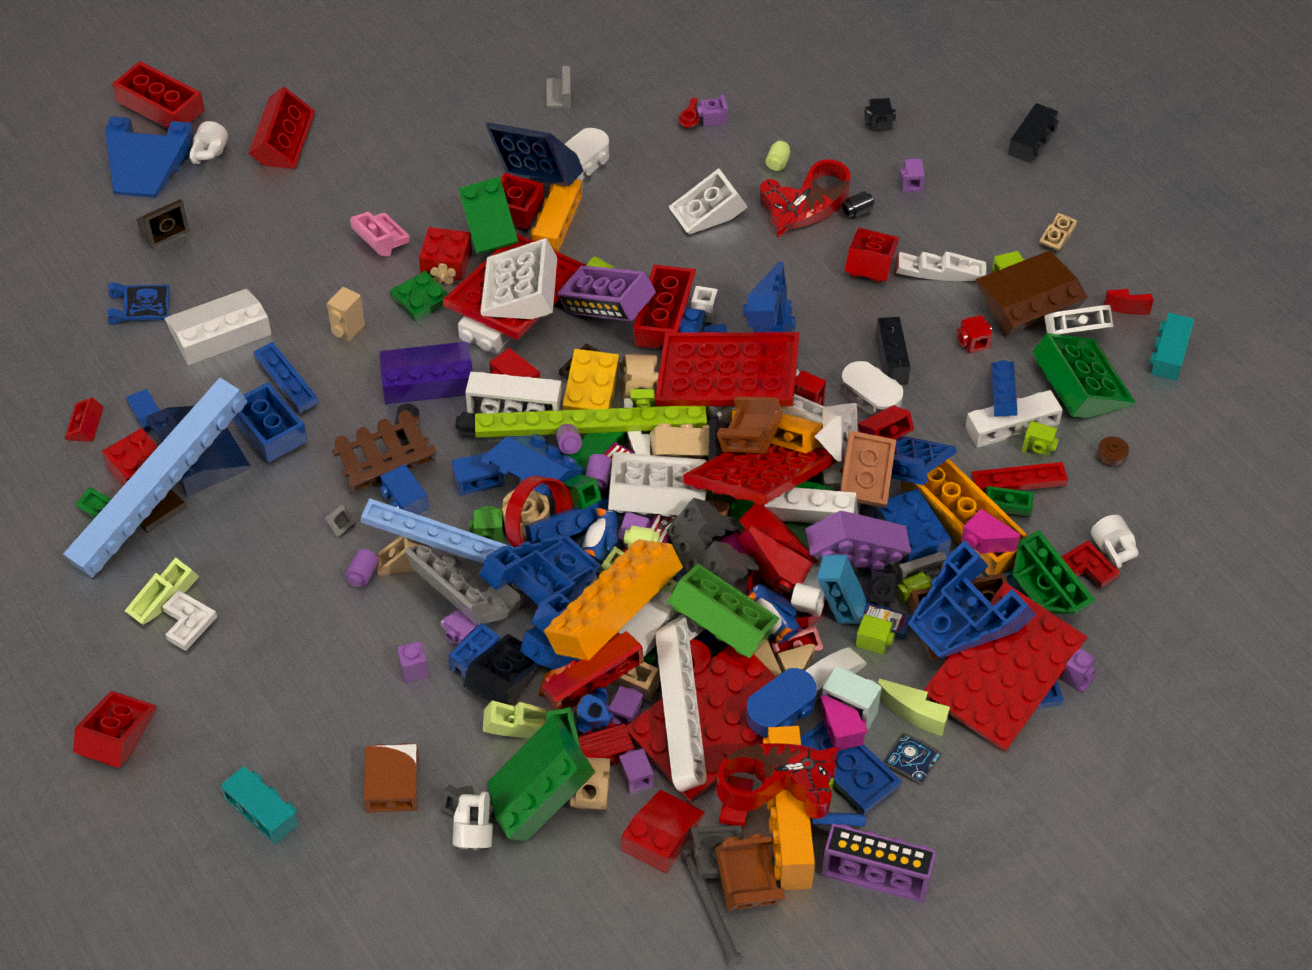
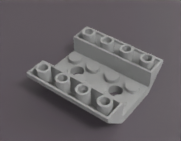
M424 545L406 548L405 553L412 569L476 625L507 619L530 598L513 582L497 591L479 576L483 567L482 563L450 552L447 555L436 557L431 549Z

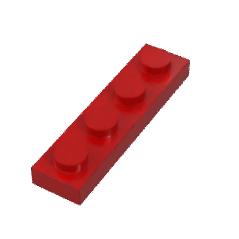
M1063 462L972 471L971 480L985 494L987 486L1013 490H1029L1067 486L1068 483Z

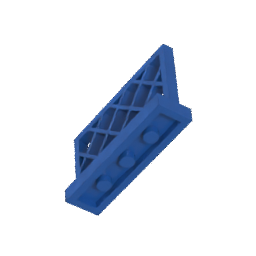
M899 436V439H895L896 445L891 479L919 485L928 482L927 473L957 453L956 446Z

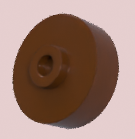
M1106 437L1099 443L1097 454L1099 459L1105 464L1116 466L1126 461L1129 447L1121 438Z

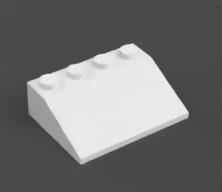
M547 238L487 257L481 305L482 316L535 319L553 313L557 256Z
M247 288L164 318L187 365L271 335L267 314L260 302Z
M613 452L608 510H614L619 513L630 511L643 515L654 513L667 517L678 516L692 498L705 500L706 489H695L692 485L684 484L683 474L706 463V460Z

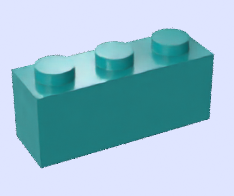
M1168 312L1166 321L1161 320L1158 333H1161L1162 336H1157L1154 349L1158 350L1157 352L1152 351L1149 362L1150 365H1153L1152 375L1178 381L1195 319Z
M243 766L220 785L224 799L274 845L298 826L296 816L298 812L289 801L285 803L274 787H267L256 771L253 770L251 772Z

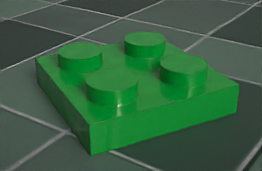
M427 271L390 290V296L415 322L443 307V299L448 295Z

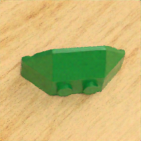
M1040 530L1019 541L1012 578L1028 598L1055 614H1076L1095 603L1094 597Z

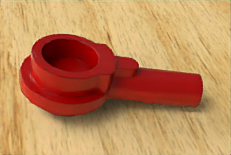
M696 98L690 99L688 108L684 109L679 116V124L685 128H692L699 123L696 113L698 103Z

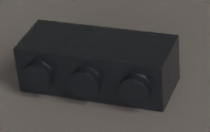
M1035 103L1011 138L1008 155L1031 163L1035 156L1038 157L1042 151L1043 144L1048 143L1051 132H1055L1058 128L1059 120H1057L1059 111Z
M900 317L878 318L875 336L883 373L896 380L899 385H907L910 374V362Z

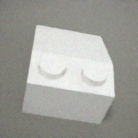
M719 168L669 206L689 235L730 221L748 207Z
M660 590L617 632L622 634L627 631L642 645L643 657L656 646V632L676 616L681 615L672 605L667 603L672 594L670 592Z

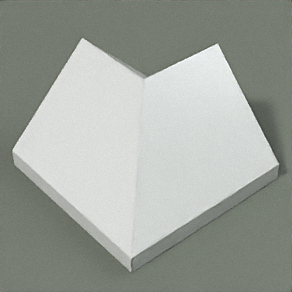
M857 403L823 407V429L815 435L837 461H843L845 459L849 431L857 432Z

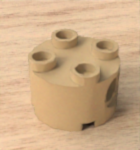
M623 355L621 363L622 378H620V392L623 399L631 398V389H654L655 391L653 386L657 385L659 376L658 372H654V368L657 365L656 355Z
M514 490L508 493L503 500L502 516L504 530L506 508ZM535 490L529 494L521 513L520 530L523 542H528L525 530L526 524L550 516L548 498L546 495H542Z
M586 757L596 773L571 797L570 807L607 811L610 759Z

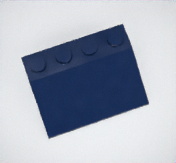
M489 122L485 124L507 174L570 186L584 171L577 154L551 133Z
M194 406L167 407L146 416L150 433L158 447ZM226 427L178 482L185 494L189 496L250 470L251 465Z

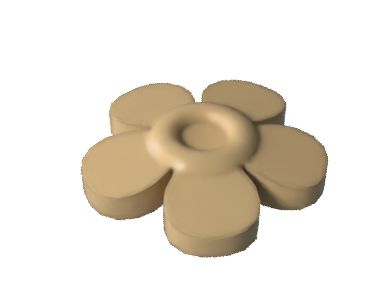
M441 263L438 265V268L433 267L430 273L435 276L434 280L438 284H441L443 281L446 284H451L456 271L453 268L447 269L448 266Z

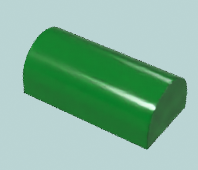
M987 486L986 495L1005 513L1031 517L1034 492Z

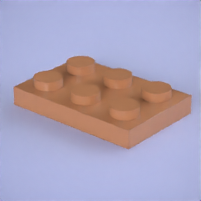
M849 431L840 491L856 493L857 503L885 508L888 501L896 440Z

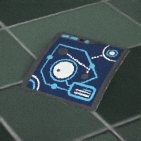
M903 732L883 760V763L887 767L923 785L942 756V752L926 742Z

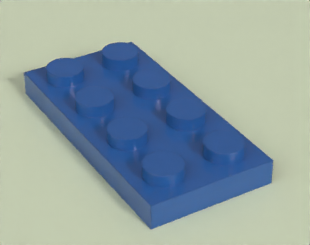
M823 721L800 737L802 746L819 751L833 748ZM864 744L838 751L837 760L834 762L836 771L833 785L863 815L901 787L902 780Z

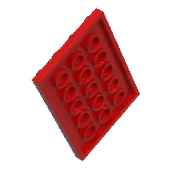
M516 234L519 243L500 248L491 256L534 241ZM554 251L557 256L553 305L560 300L557 296L559 290L581 265L586 266V264L557 251ZM485 260L443 299V306L518 340L541 317L521 319L482 316L481 305L487 260Z
M799 332L665 333L655 396L656 406H735V397L777 398L780 406H793L800 344Z
M770 443L766 454L724 452L683 474V483L692 485L695 489H707L713 491L714 494H727L737 500L746 499L753 501L757 505H766L769 501L780 497L781 494L792 490L795 486L805 482L812 476L818 475L819 472L830 468L831 465L838 461L825 448L818 447L808 453H803Z
M1005 582L991 599L990 603L994 606L1013 589L1028 604L1036 616L1016 633L950 655L923 690L928 692L927 700L950 707L949 715L1004 752L1008 750L1062 675L1067 662L1087 640L1086 635Z
M731 645L711 659L708 666L694 676L706 768V783L680 792L689 803H692L717 783L719 766L726 757L745 747L763 744V738H766L756 734L749 727L746 717L747 701L751 695L775 679L776 676L755 654L749 658L739 654ZM661 698L629 723L626 728L630 738L640 749H644L647 757L674 785L671 774L663 698Z

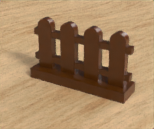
M405 410L399 414V424L392 426L389 420L381 419L378 422V432L371 434L367 428L361 427L356 432V441L350 443L345 436H338L335 439L334 445L336 449H333L332 452L334 457L339 455L345 467V470H342L343 476H349L347 488L350 494L381 482V475L404 464L411 470L436 459L437 451L434 445L427 446L430 441L428 437L423 438L417 426L420 423L418 416L413 418L411 412ZM403 430L409 444L402 446L396 432ZM381 438L388 451L382 455L374 442ZM361 447L367 460L360 464L353 449ZM392 459V461L384 463V461ZM369 467L371 468L370 470L363 472L364 469H367Z

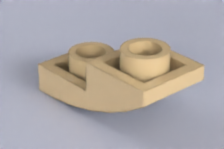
M1058 213L1053 223L1048 225L1039 243L1059 251L1072 235L1078 221Z

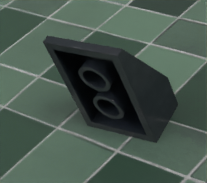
M507 634L494 646L470 662L463 687L488 702L496 701L511 705L519 698L543 666L521 653L522 641Z

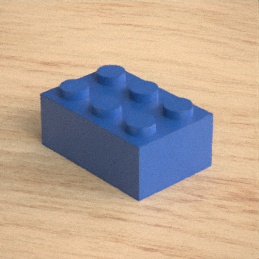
M269 382L243 395L247 403L232 420L267 463L308 442L304 423Z
M918 489L889 498L885 508L875 506V519L906 526L911 553L902 557V560H900L902 564L942 551L946 557L949 555L952 539Z

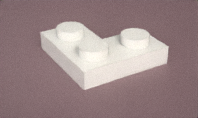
M179 590L162 606L166 614L178 620L165 634L166 639L185 651L217 618L216 611Z

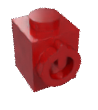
M979 315L961 320L960 328L956 329L961 347H966L969 354L990 349L992 329L990 324L986 323L984 317Z

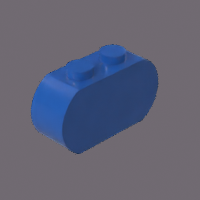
M788 668L751 695L747 701L746 716L749 727L756 734L767 737L768 727L793 726L794 722L799 718L805 719L813 712L816 701L817 686L814 678L805 670Z

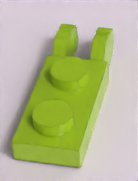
M631 389V401L635 408L656 406L654 389Z

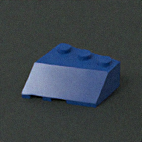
M533 434L532 436H506L484 455L481 460L486 465L494 463L500 466L499 471L505 475L509 474L520 477V483L526 478L535 475L558 479L563 483L579 474L582 475L584 468L579 466L574 458L565 456L561 453L560 448L545 442V438L538 434ZM543 483L533 489L542 495H553L548 486Z

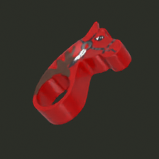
M825 159L812 165L799 190L791 187H782L774 179L763 181L760 185V202L771 212V224L777 227V237H781L789 229L805 227L826 219L840 209L849 194L850 171L840 161ZM831 176L838 178L843 184L828 190L820 188L815 181L821 177Z
M765 743L745 747L726 757L720 764L716 785L717 795L724 805L733 810L752 811L765 804L781 791L788 790L796 799L804 802V811L809 817L813 819L823 818L830 809L832 792L829 783L831 778L835 776L836 765L834 762L837 760L839 748L833 747L819 751L807 746L784 743ZM739 772L755 774V777L762 781V786L753 791H739L732 788L725 779L729 775Z

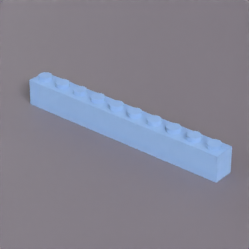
M222 378L215 382L63 553L73 566L91 578L103 568L104 564L119 550L125 540L135 532L140 523L150 515L155 506L166 497L170 489L181 480L184 473L196 463L206 448L213 443L221 431L243 409L247 400L242 392Z

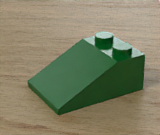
M500 176L458 188L477 255L519 243Z

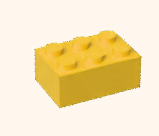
M574 349L563 401V410L611 409L620 371L619 354Z

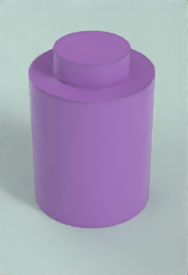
M563 424L557 429L556 438L560 450L566 454L578 452L581 448L582 440L577 427L572 424Z
M593 454L589 457L586 476L596 478L600 492L608 487L612 460L606 455Z
M359 549L356 552L345 573V577L350 585L354 587L367 585L379 562L378 557L373 552L366 549Z

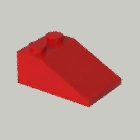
M858 227L849 248L844 271L849 272L854 277L865 276L875 282H886L900 237Z
M754 504L739 519V522L745 527L742 531L752 526L813 562V564L819 562L815 556L810 555V550L785 522L765 505Z
M752 526L744 530L736 538L746 554L754 557L759 567L758 572L766 584L770 585L772 591L784 596L793 593L796 583L803 584L813 565V562Z
M110 691L75 727L73 753L120 768L133 753L155 713L157 705Z
M660 789L634 815L621 835V851L667 874L690 839L689 832L691 828L699 825L705 815V811Z

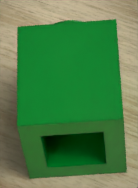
M579 474L563 482L570 492L573 507L585 509L602 500L596 478Z

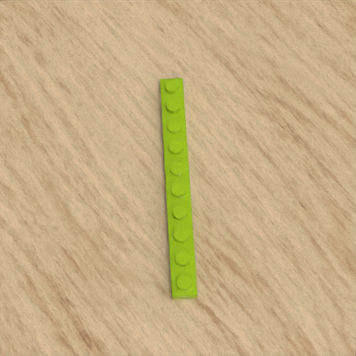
M706 406L475 414L476 438L530 436L533 434L555 435L557 429L563 424L576 426L579 434L652 431L658 424L663 423L671 424V427L691 424L694 428H702V426L707 425Z

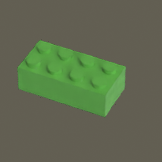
M700 564L695 565L679 580L667 601L677 612L685 614L696 625L706 628L718 640L728 643L739 654L749 658L767 641L780 619Z

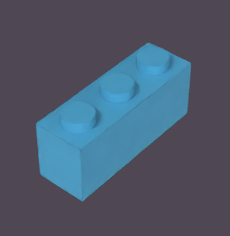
M823 555L817 580L838 624H861L867 599L847 555Z

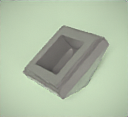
M344 504L338 506L325 517L337 537L356 523Z

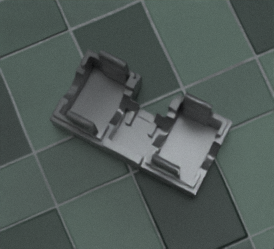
M692 498L666 530L686 573L695 565L700 564L732 586V581L735 582L738 578H744L748 573L747 569L759 570L753 556L739 553L737 549L732 548L731 544L718 541L709 544V542L713 541L712 537L715 535L723 537L725 530L740 531L734 518L720 515L716 507L711 506L709 501Z

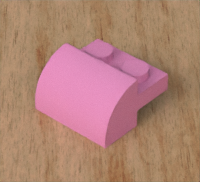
M368 211L351 217V228L380 256H390L392 248L409 243L410 235L385 212L373 216Z

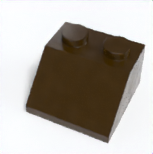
M182 199L136 218L139 232L151 249L190 232Z

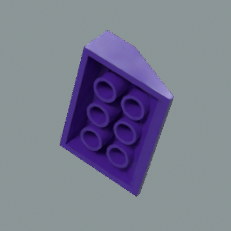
M468 342L380 351L385 405L466 396L470 372H473Z

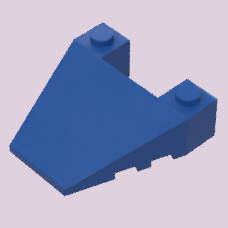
M110 116L105 129L114 194L155 198L169 182L170 175L179 170L180 163L184 159L187 160L189 158L190 151L194 145L192 124L171 121L166 135L134 133L131 118Z
M779 261L748 294V302L743 305V317L747 318L748 327H753V332H785L783 328L784 318H786L787 286L784 261Z
M563 535L541 539L540 543L535 544L524 542L519 547L503 546L487 555L479 576L496 591L510 582H513L539 605L531 622L545 634L544 630L551 624V621L565 611L567 606L575 601L586 587L590 586L601 564L570 537Z
M964 540L946 557L943 562L944 567L938 577H935L932 581L930 591L926 597L922 598L908 625L939 658H943L1016 633L1036 614L1013 589L994 606L971 582L988 565Z

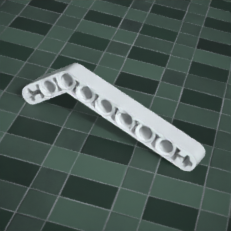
M857 503L856 514H859L861 503ZM816 557L819 562L812 565L803 584L796 583L791 605L796 611L820 617L826 597L817 580L822 559Z
M685 614L676 616L656 632L671 774L674 786L680 792L706 783V768L690 640L706 628L699 627Z

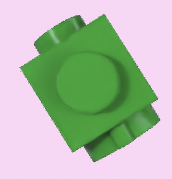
M493 506L474 509V519H469V532L497 542H503L502 509H497Z

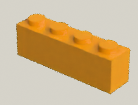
M576 179L570 186L551 184L549 197L544 199L543 211L538 213L536 227L531 229L530 240L535 242L547 238L552 249L559 252L583 196L582 180Z
M736 409L732 410V419L735 415ZM783 413L771 444L808 453L823 446L815 437L823 429V424Z

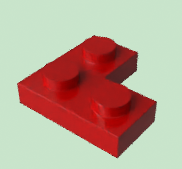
M1088 540L1061 556L1077 577L1085 573L1100 589L1119 577L1120 571Z

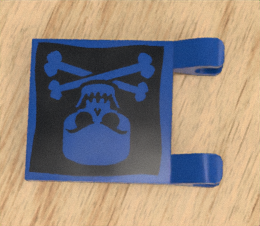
M115 282L108 284L110 298H118L124 295L123 311L115 308L107 310L109 324L133 320H165L164 318L168 317L169 285H122Z

